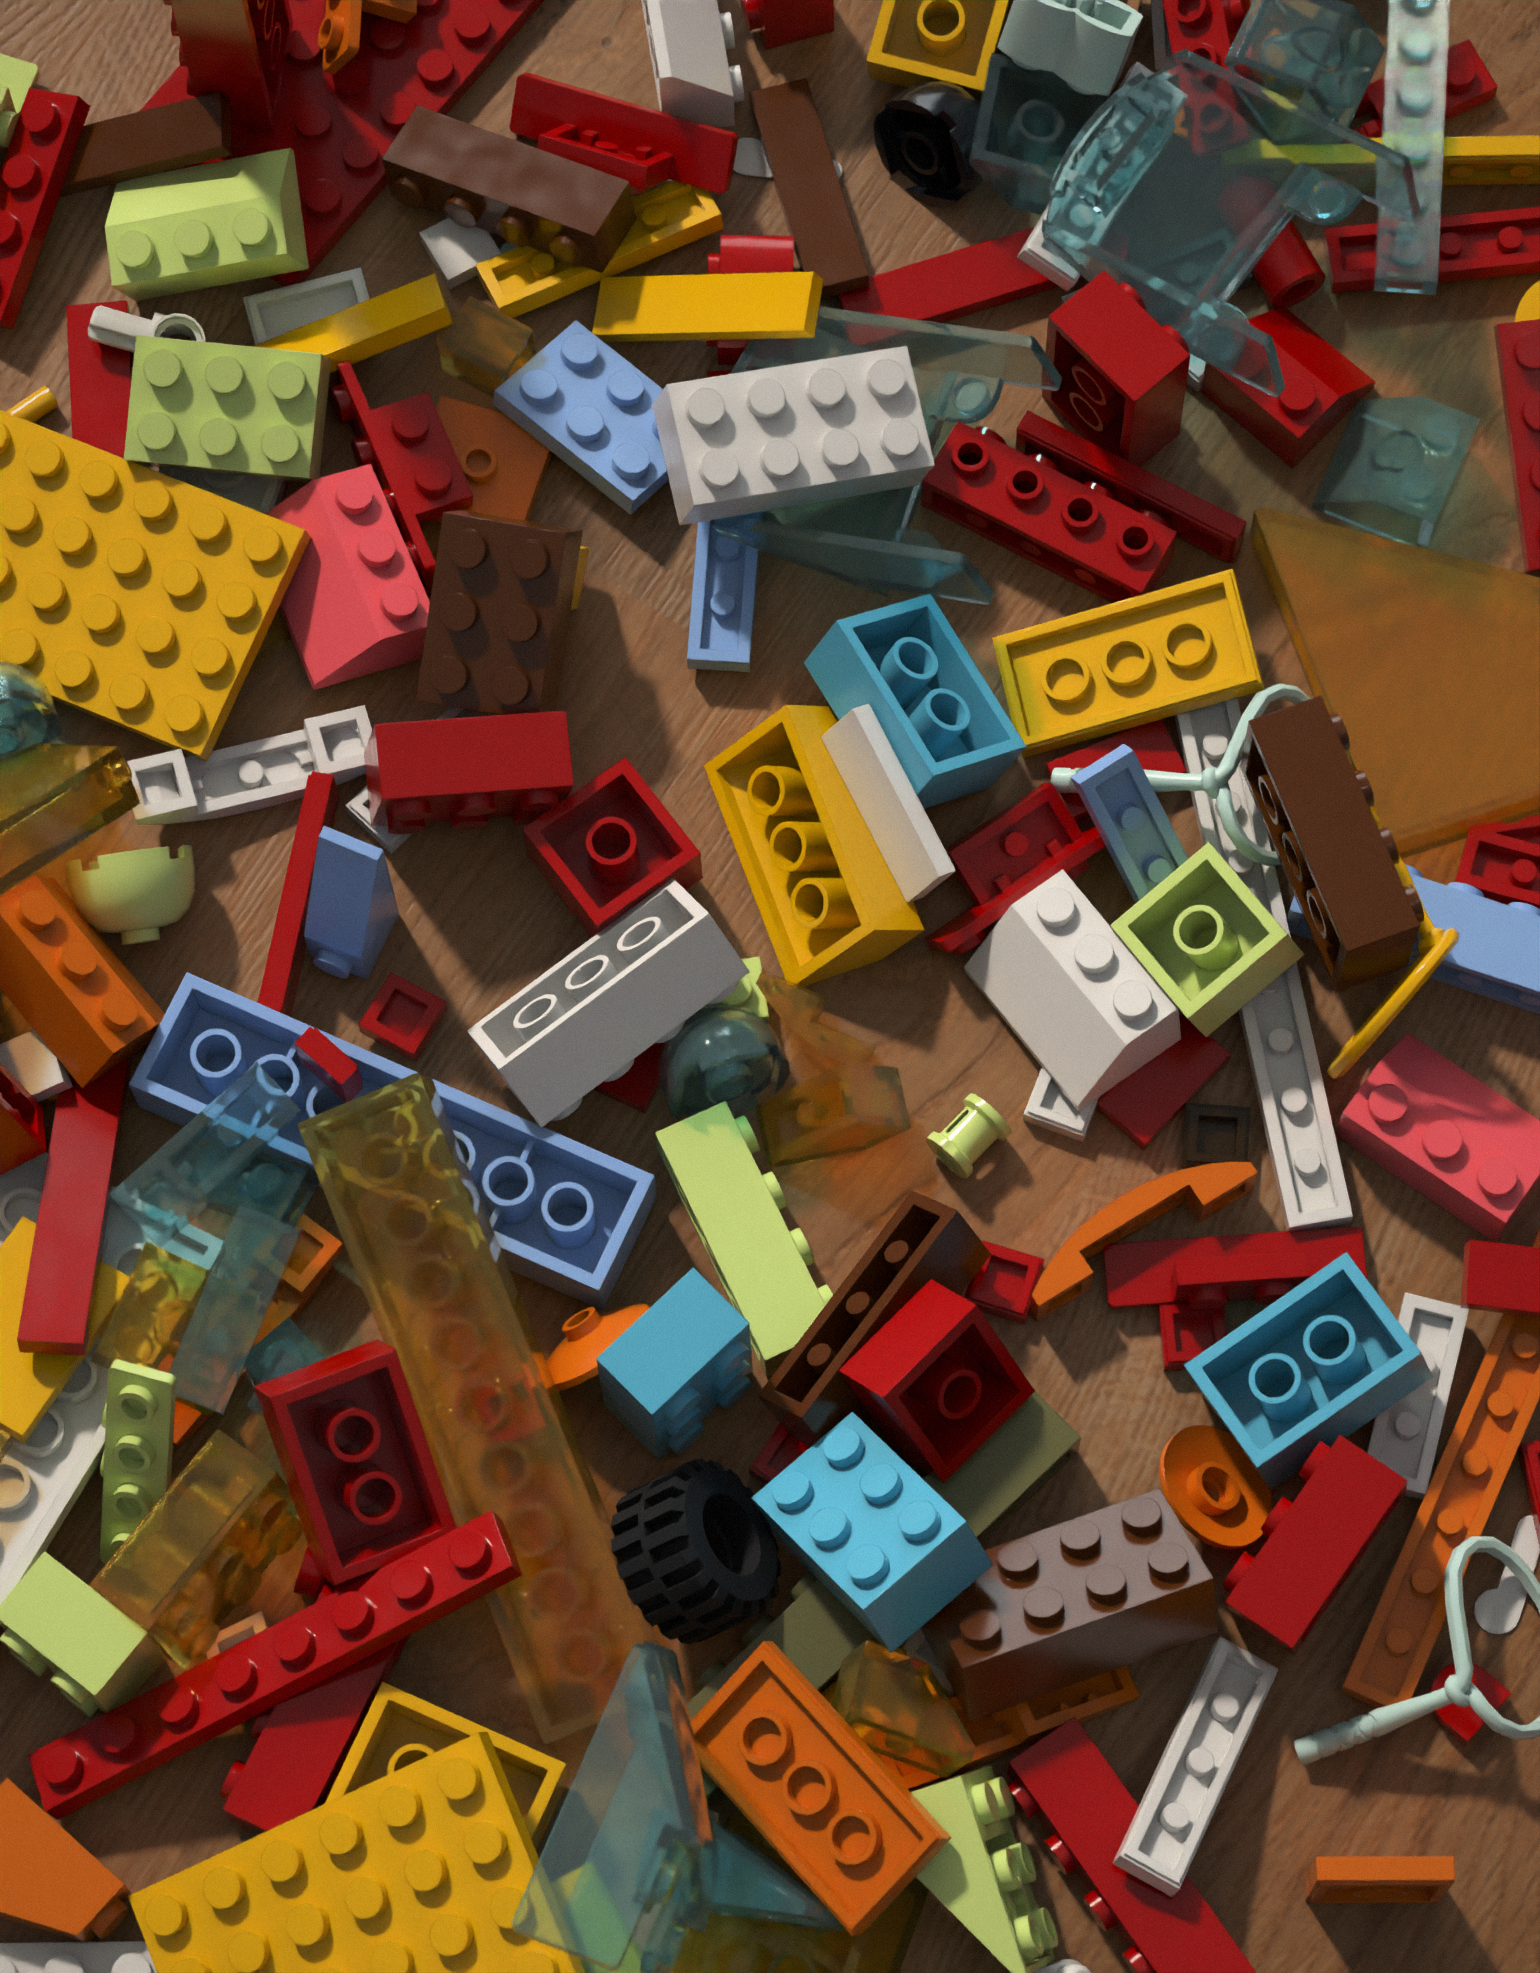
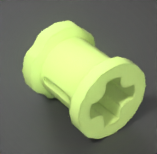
M970 1093L963 1100L965 1108L941 1133L933 1131L926 1138V1143L935 1156L953 1173L963 1179H967L973 1173L972 1164L996 1139L1004 1141L1012 1133L1001 1115L985 1100L973 1093Z

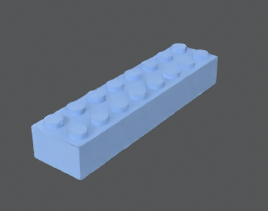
M186 972L129 1083L140 1108L603 1311L657 1199L655 1175L545 1127L541 1128L538 1124L319 1030L358 1065L363 1081V1089L347 1104L300 1061L294 1042L309 1027L313 1029L314 1027Z

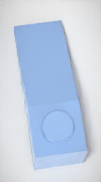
M323 826L317 843L304 931L305 942L310 957L314 958L313 963L324 972L344 979L348 978L351 973L368 980L399 916L384 851L381 848Z

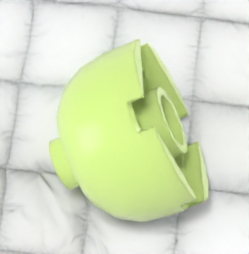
M182 845L176 849L177 858L171 859L169 846L97 856V861L89 862L90 870L83 872L81 859L66 862L68 885L75 908L99 932L121 933L122 945L160 940L159 928L179 921L190 908L195 893V865L192 846Z

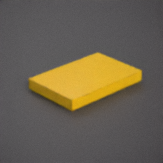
M22 1216L0 1247V1430L25 1444L86 1357L80 1355L19 1352L17 1337L36 1223L25 1216ZM100 1261L86 1355L134 1288L133 1278L103 1261Z

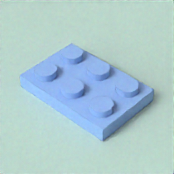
M577 320L495 389L493 405L630 515L669 481L652 407L663 389Z

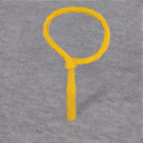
M1373 806L1370 807L1378 829L1383 828L1384 826L1380 824V819ZM1399 855V863L1394 866L1403 886L1411 884L1416 890L1407 867ZM1422 901L1424 921L1419 922L1420 928L1418 933L1421 940H1419L1417 947L1421 954L1333 1059L1327 1070L1328 1075L1333 1079L1341 1078L1358 1061L1458 943L1460 932L1455 928H1449L1446 931L1442 928H1435Z

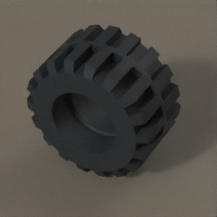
M694 1459L628 1491L627 1495L620 1498L616 1504L617 1513L612 1515L611 1529L615 1535L611 1539L612 1553L617 1559L618 1565L616 1569L620 1580L624 1581L628 1590L627 1595L634 1606L637 1605L640 1608L643 1618L652 1627L657 1625L663 1636L670 1640L678 1638L681 1644L700 1643L767 1611L772 1606L771 1599L777 1597L780 1588L777 1577L781 1576V1563L777 1557V1551L779 1550L777 1540L771 1531L769 1523L751 1498L754 1496V1493L749 1487L746 1488L742 1484L740 1477L731 1469L725 1471L721 1463L713 1460L705 1462L703 1459Z

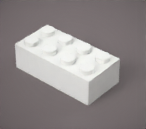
M907 346L666 384L652 405L679 525L917 486L935 466Z
M671 878L468 1029L467 1032L509 1089L542 1128L551 1120L558 1121L572 1114L580 1106L582 1097L603 1081L610 1082L624 1075L634 1064V1058L654 1043H663L675 1037L685 1027L686 1019L705 1005L716 1004L730 996L737 988L738 981L750 971L711 915L676 880Z

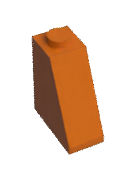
M6 1778L0 1784V1919L75 1942H90L95 1935L100 1939L109 1936L121 1924L129 1912V1908L125 1903L129 1899L128 1896L132 1894L131 1891L10 1779Z

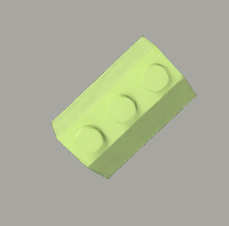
M291 148L157 173L116 184L105 223L112 287L135 301L309 269L294 150Z

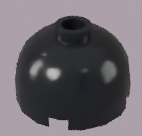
M947 81L919 82L884 105L885 109L876 116L873 123L874 141L881 161L890 175L899 170L916 184V186L905 189L914 199L931 206H950L975 188L986 176L995 152V133L982 104L962 87Z

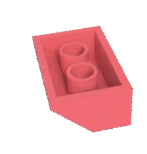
M371 464L314 479L265 513L305 529L311 536L279 605V609L313 690L422 659L430 601Z
M1409 1033L1378 1062L1342 1112L1335 1134L1336 1137L1496 1243L1540 1183V1120Z

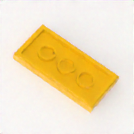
M1233 568L992 638L1012 724L1027 746L1021 752L1023 758L1265 689L1237 577Z

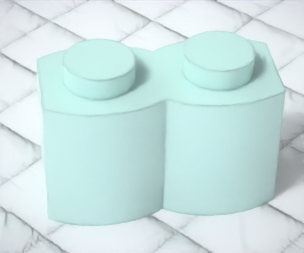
M1014 0L997 48L1011 57L1016 65L1024 69L1054 72L1066 81L1069 87L1079 93L1109 96L1121 76L1143 16L1119 0Z

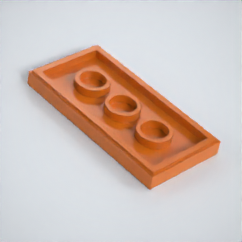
M763 1641L676 1737L680 1744L852 1936L862 1935L952 1838L773 1641Z

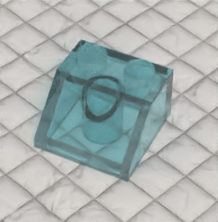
M1253 0L1224 63L1281 139H1326L1346 134L1385 48L1355 6L1341 0Z
M991 53L988 60L968 164L1011 207L1042 215L1101 118L1106 96L1079 93L1069 87L1066 81L1052 71L1027 70L1016 65L1010 57Z
M1423 396L1359 400L1311 508L1426 554L1470 456L1480 419Z

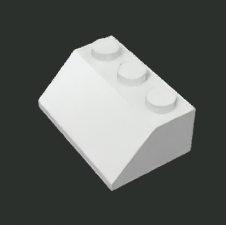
M641 0L660 111L716 128L735 126L734 102L745 101L740 65L728 66L726 49L735 48L730 12L719 13L717 0Z
M1063 869L1013 903L964 966L965 973L1038 1063L1045 1068L1051 1079L1077 1111H1080L1181 1040L1179 1008Z

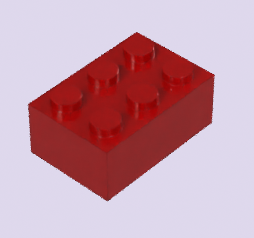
M1103 270L1048 316L1042 397L1084 439L1141 467L1179 435L1191 356L1188 345L1177 330L1167 324L1161 326L1146 312L1143 299L1132 286L1125 282L1118 284Z
M566 711L374 724L364 752L371 827L387 826V831L390 834L417 833L426 829L425 823L450 821L451 828L456 830L476 829L487 826L488 818L513 816L514 824L528 825L552 807H558V803L568 797L574 786Z
M376 1339L254 1386L317 1572L333 1585L388 1565L456 1529L396 1349Z
M1342 1435L1338 1436L1331 1447L1322 1441L1318 1443L1299 1471V1475H1301L1299 1480L1305 1483V1486L1294 1502L1282 1496L1261 1527L1262 1535L1268 1539L1254 1558L1247 1552H1244L1222 1584L1225 1586L1224 1589L1230 1593L1225 1601L1228 1610L1294 1656L1407 1492V1480Z

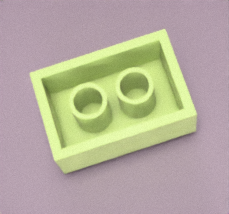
M136 335L124 460L132 461L142 466L310 482L320 477L331 360L322 353Z

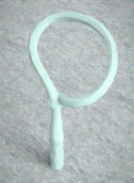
M1280 683L1255 694L1242 714L1218 768L1207 767L1202 774L1143 769L1155 793L1185 790L1205 791L1209 797L1216 799L1223 828L1236 849L1253 862L1266 866L1281 865L1276 851L1271 852L1261 849L1247 837L1237 820L1228 781L1236 772L1242 758L1249 720L1262 716L1269 703L1278 699L1290 701L1294 704L1311 699L1297 686ZM1055 767L1051 774V783L1058 793H1078L1070 777L1084 768Z
M1471 1536L1454 1548L1444 1572V1589L1455 1674L1449 1675L1445 1681V1686L1441 1689L1371 1710L1366 1715H1358L1349 1719L1348 1722H1340L1331 1726L1330 1729L1325 1728L1313 1733V1735H1307L1295 1740V1750L1302 1764H1310L1321 1758L1336 1754L1337 1751L1341 1752L1354 1747L1355 1744H1362L1372 1740L1373 1737L1385 1735L1434 1710L1453 1703L1459 1707L1470 1705L1474 1712L1493 1731L1515 1741L1529 1740L1540 1736V1716L1528 1725H1518L1507 1720L1488 1703L1479 1689L1471 1682L1474 1669L1463 1602L1462 1574L1467 1560L1473 1553L1487 1552L1500 1559L1519 1578L1540 1614V1583L1526 1562L1511 1547L1493 1536Z

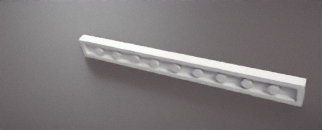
M1238 698L1174 716L1183 760L1188 774H1202L1207 767H1219L1241 718ZM1239 763L1236 772L1228 781L1237 820L1252 842L1261 849L1272 852L1266 827ZM1190 791L1202 847L1210 842L1290 936L1275 866L1255 863L1238 851L1223 828L1216 799L1209 797L1205 791ZM1295 962L1238 1010L1286 1231L1313 1230L1351 1223L1353 1218L1297 962Z

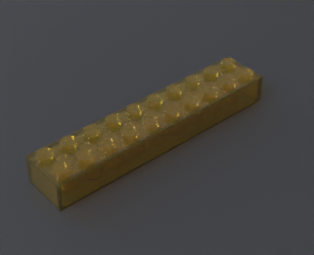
M417 1072L297 1123L383 1342L397 1351L457 1528L490 1510L497 1514L504 1523L523 1575L486 1594L485 1598L543 1744L546 1745L560 1741L678 1692L653 1627L643 1618L640 1608L637 1605L634 1606L627 1595L628 1589L624 1580H620L616 1569L618 1565L617 1559L612 1553L611 1539L615 1535L611 1529L610 1519L433 1080Z

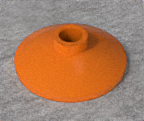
M642 1303L620 1306L601 1314L594 1307H588L570 1317L562 1326V1331L566 1337L552 1352L541 1371L540 1380L546 1389L551 1391L564 1390L598 1375L596 1358L650 1307Z
M1208 1425L1190 1426L1175 1434L1162 1451L1159 1476L1163 1494L1180 1523L1196 1538L1221 1549L1234 1550L1244 1548L1259 1539L1263 1533L1261 1527L1273 1510L1272 1492L1231 1434Z

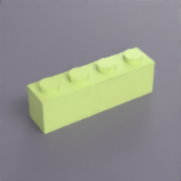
M726 1101L655 1132L657 1152L731 1305L749 1322L751 1347L765 1376H769L776 1372L831 1299L833 1293L827 1284L819 1288L816 1287L807 1269V1266L815 1263L809 1244L800 1228L789 1232L779 1211L787 1207L782 1189L772 1171L764 1175L761 1174L752 1156L753 1153L760 1150L756 1136L747 1118L743 1115L734 1119Z

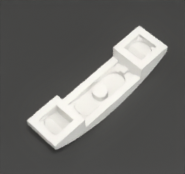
M363 705L304 719L303 730L214 750L207 762L193 756L184 758L182 748L120 763V769L136 825H157L194 822L241 814L289 802L304 796L308 775H311L312 771L334 775L336 786L366 773L364 752L372 733V727L366 707Z

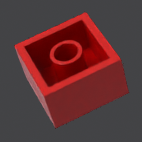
M626 757L558 803V807H552L522 828L526 854L591 938L671 878L676 880L685 890L703 878L701 853Z
M932 1279L838 1370L898 1455L942 1483L1035 1392L978 1306Z

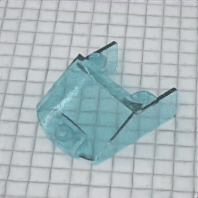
M1184 49L1172 54L1174 63L1146 78L1141 72L1113 93L1084 124L1061 159L1049 188L1051 200L1046 220H1042V234L1046 246L1089 282L1105 270L1118 284L1125 282L1132 286L1143 299L1146 312L1161 326L1167 324L1177 330L1187 343L1190 354L1278 398L1285 389V383L1273 338L1267 333L1251 326L1245 313L1227 301L1294 215L1318 225L1335 224L1351 214L1364 198L1408 221H1414L1420 213V207L1411 163L1405 155Z
M819 306L814 338L761 339L759 342L752 339L731 372L733 374L907 346L932 455H934L944 421L953 423L960 421L968 424L984 419L995 408L1004 384L1058 391L1062 381L1061 375L1038 341L1030 335ZM922 480L917 486L710 520L711 525L721 536L888 597L889 591L892 589L922 595L931 594L935 597L990 605L993 598V590L966 555L943 550L941 544L932 534L910 529L922 492Z
M644 1640L643 1645L639 1643L634 1644L512 1921L513 1930L516 1933L579 1957L585 1973H659L662 1965L672 1969L679 1957L687 1932L686 1929L679 1927V1924H684L705 1933L715 1893L718 1873V1849L678 1658L673 1650Z

